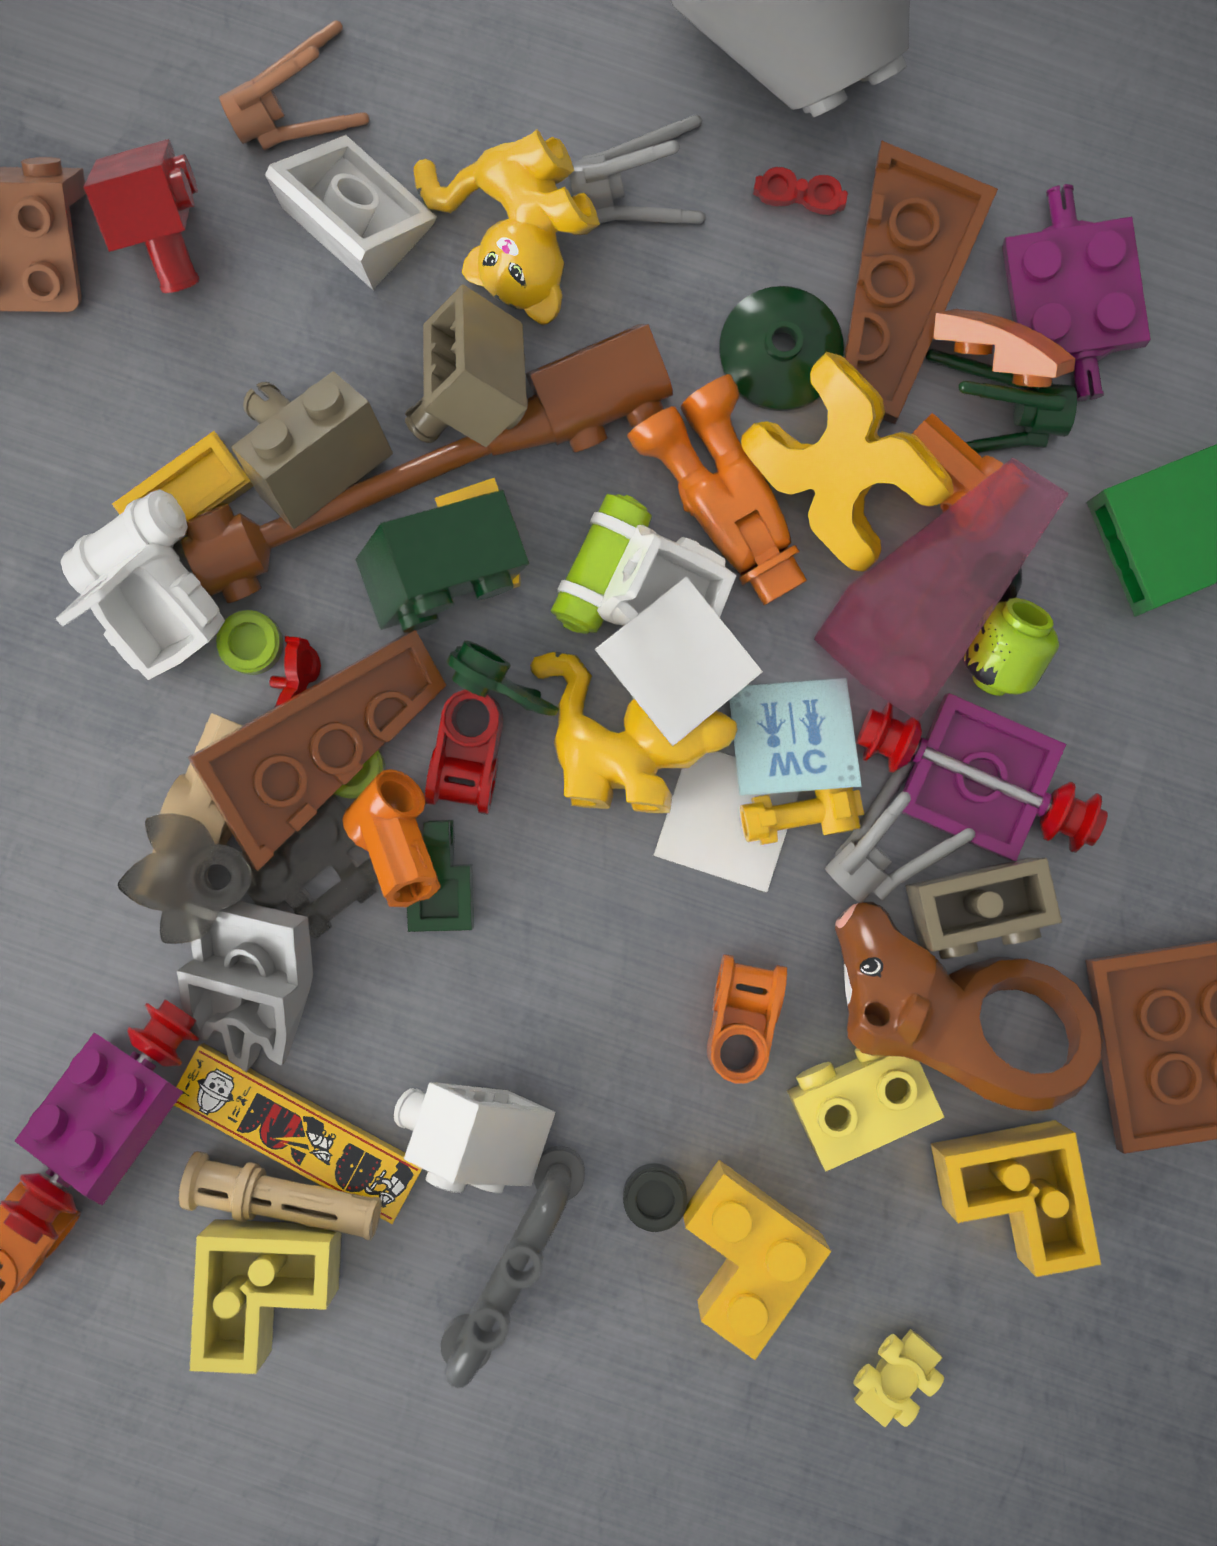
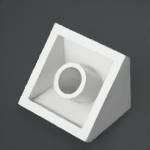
M347 135L272 163L265 174L282 209L372 290L380 284L427 233L437 218L433 212Z

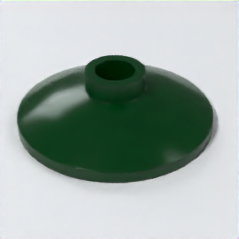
M789 286L764 288L750 294L739 302L724 323L719 343V356L725 375L731 374L738 386L740 396L758 407L774 411L799 409L819 399V393L811 384L810 373L813 365L826 352L844 356L842 331L830 308L815 295ZM778 333H787L793 337L795 347L790 351H780L773 345L772 338Z

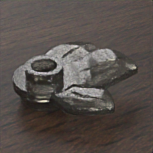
M175 813L154 815L145 820V828L155 853H151L135 863L119 880L118 888L137 904L153 910L163 911L160 919V936L163 943L180 944L193 942L211 930L220 909L233 906L245 896L251 883V869L247 859L236 848L226 844H216L201 821L190 816ZM221 864L228 869L230 881L226 887L217 888L210 884L207 872L211 865Z

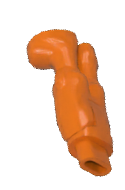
M727 374L695 391L680 407L688 423L701 438L715 460L716 473H711L703 466L691 444L684 421L675 406L666 408L644 420L633 428L627 437L640 455L657 458L670 470L678 481V492L683 503V510L696 518L719 552L740 573L739 580L742 586L750 582L765 606L806 582L807 579L794 558L800 552L797 545L788 547L792 543L790 532L778 501L766 478L744 452L735 433L731 414L740 394L731 374Z

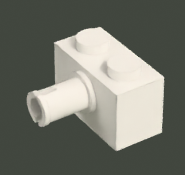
M429 1082L426 1094L419 1089L410 1088L401 1095L395 1106L394 1121L398 1126L413 1131L404 1160L428 1171L426 1176L428 1183L438 1188L458 1193L464 1192L466 1185H472L488 1192L502 1193L505 1185L532 1186L556 1112L508 1090Z

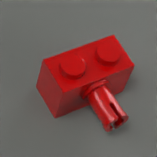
M166 139L96 159L84 184V190L108 251L111 252L144 242L159 279L162 293L181 291L197 284L199 276L194 270L181 231H185L189 210L195 206L192 194L198 192L195 177L186 155L175 156L170 140Z

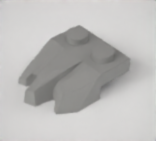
M201 892L186 903L193 960L177 970L182 1010L196 1020L192 1029L199 1040H208L215 1031L222 1032L229 1061L243 1071L247 1072L257 1060L261 1047H263L268 1059L282 1066L287 1060L313 978L308 917Z

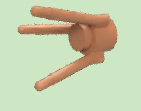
M335 20L255 78L219 96L222 108L242 144L257 138L265 151L283 141L346 130L347 128L363 126L369 123L370 117L365 112L277 127L275 123L276 120L285 115L273 89L319 57L318 49L342 31L343 25L340 21Z

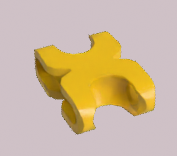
M826 352L813 365L810 373L811 384L819 393L828 410L827 429L819 442L816 444L801 443L786 433L778 424L765 421L753 423L742 434L741 445L749 459L777 491L789 495L809 489L815 491V496L808 512L810 528L848 568L863 572L867 571L877 562L882 549L880 538L874 532L864 514L865 496L872 485L875 483L894 484L909 494L918 504L934 506L942 504L953 494V482L944 467L916 435L901 431L884 437L878 436L877 431L885 414L883 398L844 357Z

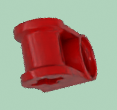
M463 689L454 693L445 702L441 712L436 747L433 750L427 774L425 804L435 805L438 800L477 806L478 813L489 814L497 778V755L503 727L502 709L491 695L488 694L487 697H481ZM478 700L487 707L490 722L482 734L469 737L460 731L457 725V713L464 703ZM451 776L473 780L475 786L451 782L448 778Z

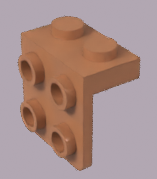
M54 157L24 159L21 161L22 167H0V311L71 312L75 310L82 301L69 207L86 194L84 190L83 168H62L61 159Z

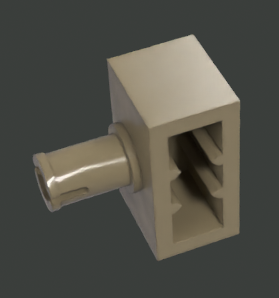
M464 284L423 324L424 396L405 412L407 416L405 423L414 436L426 443H433L448 426H451L484 447H487L505 429L510 430L520 422L527 409L523 323Z
M334 371L309 387L292 402L274 384L270 382L256 384L268 400L264 401L254 390L250 389L244 398L243 407L245 413L252 420H256L259 425L231 446L259 496L293 530L393 454L369 401Z

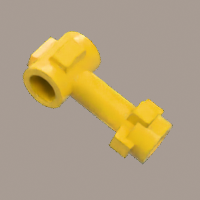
M853 787L815 790L816 798L772 806L769 795L753 797L751 799L752 803L740 805L741 824L747 842L759 841L760 845L778 842L777 831L817 823H821L823 835L861 829L859 816L864 815L860 790L854 791Z

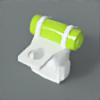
M606 494L599 511L594 512L590 520L591 527L566 579L561 581L557 589L559 594L551 609V613L556 616L558 621L563 623L564 628L577 633H597L604 620L624 626L687 576L720 618L736 574L725 567V558L699 545L697 541L681 537L677 542H674L648 528L652 515L642 503L629 495Z

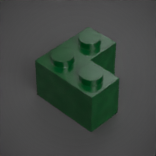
M503 490L382 522L356 558L380 629L383 630L401 625L403 633L420 630L438 622L437 613L454 605V597L475 592L477 600H483L511 590L514 587L512 580L530 564Z

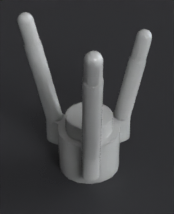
M699 115L690 116L606 151L582 156V159L572 161L574 171L569 175L573 196L585 193L590 198L595 207L599 223L612 220L703 223L706 217L702 211L619 206L613 204V199L625 197L620 172L677 153L680 145L677 141L671 139L698 128L702 124L701 117Z
M911 760L906 766L892 773L861 819V829L852 832L850 837L835 851L836 856L825 867L826 872L859 903H862L872 892L883 901L898 885L953 853L975 837L973 829H964L892 873L887 874L885 872V869L892 863V860L876 844L898 819V816L911 800L909 793L901 792L892 804L886 808L915 763Z

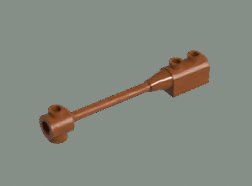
M649 324L635 325L525 373L533 396L528 398L524 416L514 428L510 430L505 429L487 447H484L468 436L350 486L294 530L281 517L259 525L242 513L234 516L229 503L188 520L187 536L181 539V543L194 576L201 582V586L210 596L222 592L227 603L238 601L262 588L257 576L268 572L271 549L491 453L493 456L552 443L558 446L569 441L575 453L606 440L608 436L603 426L622 417H627L631 428L636 427L652 415L664 410L661 400L673 396L670 378Z

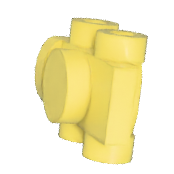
M912 1329L908 1331L902 1340L895 1334L888 1336L878 1350V1355L882 1358L878 1362L876 1369L870 1364H866L858 1372L853 1382L860 1389L853 1398L855 1403L884 1427L893 1418L904 1427L911 1424L920 1410V1406L910 1398L911 1395L919 1388L927 1396L931 1397L940 1389L944 1382V1376L934 1368L942 1359V1356Z

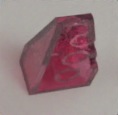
M1012 457L953 503L949 509L898 546L885 559L853 581L815 635L814 640L862 685L919 721L964 656L1069 493Z

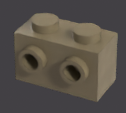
M1028 857L905 885L919 946L933 952L939 951L940 959L960 957L978 952L977 942L1001 937L1003 945L1038 939L1042 937L1041 927L1062 923L1047 858Z

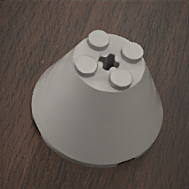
M670 0L672 6L790 109L803 108L804 113H811L812 117L819 116L845 102L848 97L844 88L860 80L861 83L869 81L871 85H875L896 75L907 67L902 54L909 48L910 0Z

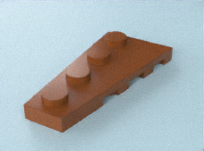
M881 141L844 358L877 390L883 398L885 409L883 420L895 425L933 340L936 313L946 310L998 189Z
M413 630L187 758L254 870L258 871L274 855L273 852L295 831L298 832L317 813L316 810L342 785H346L386 742H390L447 685L417 631Z

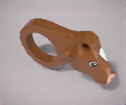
M874 902L853 904L836 920L835 931L844 959L845 993L849 1012L847 1034L848 1039L861 1053L875 1056L907 1057L919 1061L952 1078L989 1101L1011 1109L1026 1111L1053 1109L1076 1096L1100 1062L1101 1037L1095 1010L1078 985L1054 967L1023 958L995 957L967 965L948 974L945 967L934 955L902 935L894 925L889 913L882 906ZM1020 990L1037 996L1052 1007L1063 1022L1069 1041L1067 1061L1064 1066L1052 1073L1032 1074L1012 1067L997 1056L985 1039L980 1022L983 999L996 991Z

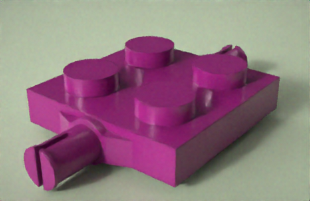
M1064 184L1061 192L1060 185L1046 191L1052 225L1040 232L1005 237L1002 249L1013 321L1043 334L1075 357L1073 372L1077 401H1086L1089 396L1090 400L1104 396L1098 365L1099 360L1113 352L1146 347L1151 338L1133 217L1095 223L1084 220L1078 221L1073 185Z

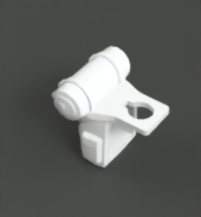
M156 490L143 498L133 500L126 506L124 512L95 533L78 539L74 547L64 553L61 560L65 577L81 595L56 620L64 626L91 608L93 614L106 629L103 635L111 646H114L123 659L133 669H138L147 680L182 663L207 644L218 633L225 622L219 612L220 609L212 597L201 586V582L179 561L180 557L173 549V545L185 536L188 526L185 513L172 494Z

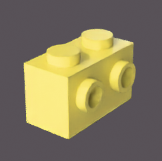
M856 1048L854 1051L857 1059L835 1069L831 1062L821 1063L796 1076L799 1085L788 1089L787 1092L816 1157L825 1172L945 1118L919 1061L907 1057L869 1055L861 1053Z

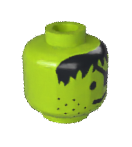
M1020 598L990 604L980 615L962 650L964 664L972 674L974 683L981 690L996 696H1002L1006 693L1017 695L1030 692L1040 681L1059 648L1058 635L1053 628L1054 623L1050 614L1037 604Z

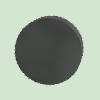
M646 1164L636 1169L627 1179L623 1191V1203L627 1216L637 1227L650 1232H661L672 1228L681 1220L687 1207V1193L682 1178L675 1170L663 1164Z

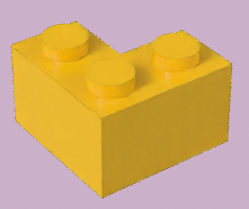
M1053 1120L930 1143L942 1206L957 1223L1009 1214L1017 1258L1035 1277L1101 1265L1076 1133Z
M718 1160L688 1202L683 1215L687 1230L727 1258L697 1300L700 1319L705 1325L756 1360L827 1259L831 1250L822 1233L725 1163Z

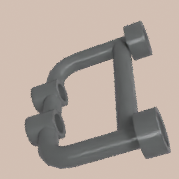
M554 1146L542 1153L534 1177L537 1192L510 1242L505 1246L503 1254L478 1301L473 1305L470 1314L457 1316L450 1321L444 1331L440 1348L442 1357L447 1364L445 1370L446 1380L452 1387L463 1388L468 1385L477 1371L487 1363L492 1350L498 1348L505 1341L510 1324V1311L521 1290L533 1285L540 1276L543 1250L565 1209L567 1201L579 1193L584 1183V1163L578 1153L571 1148ZM531 1257L534 1266L527 1271H523ZM496 1320H498L500 1328L492 1331V1327Z

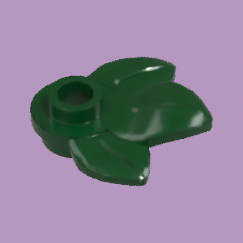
M465 640L462 646H457L455 651H452L446 660L447 664L455 670L452 680L473 694L487 697L490 690L500 692L517 702L524 709L542 715L555 716L560 710L557 706L540 698L541 691L510 681L505 676L511 666L510 663L477 643Z

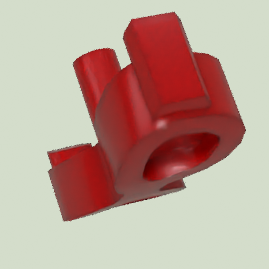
M773 167L767 170L763 177L761 175L757 176L753 192L765 204L789 206L797 203L804 205L809 211L821 215H833L837 211H844L848 192L842 191L841 184L832 176L817 175L809 182L806 179H799L797 181L795 174L790 169L784 167Z
M285 636V642L287 643L284 656L286 677L272 676L269 680L272 688L283 689L275 707L307 690L308 684L317 680L320 674L321 663L319 655L310 646L307 639Z

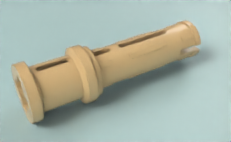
M200 1151L194 1152L189 1158L179 1189V1204L185 1210L193 1211L198 1206L231 1212L232 1218L241 1222L252 1220L256 1215H261L309 1227L360 1236L370 1241L376 1233L382 1207V1200L379 1197L370 1198L317 1185L267 1176L266 1170L257 1163L248 1162L244 1167L211 1161L207 1153Z

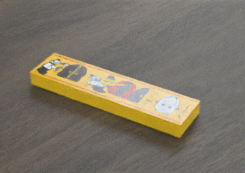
M205 1043L198 1046L176 1086L183 1093L174 1106L324 1188L370 1198H381L380 1218L390 1224H393L422 1171V1168L404 1160L405 1152L249 1068L247 1072L243 1071L230 1062L227 1055Z

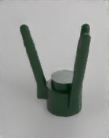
M935 349L927 351L926 359L930 362L1016 387L1011 388L972 381H962L959 384V391L963 394L1015 403L1014 423L1016 426L1025 427L1024 432L966 442L975 452L984 453L1021 446L1046 448L1050 435L1065 437L1070 433L1077 410V392L1073 385L1053 384L1052 382L1050 387L1019 386L1012 383L1013 373L993 372L992 365Z

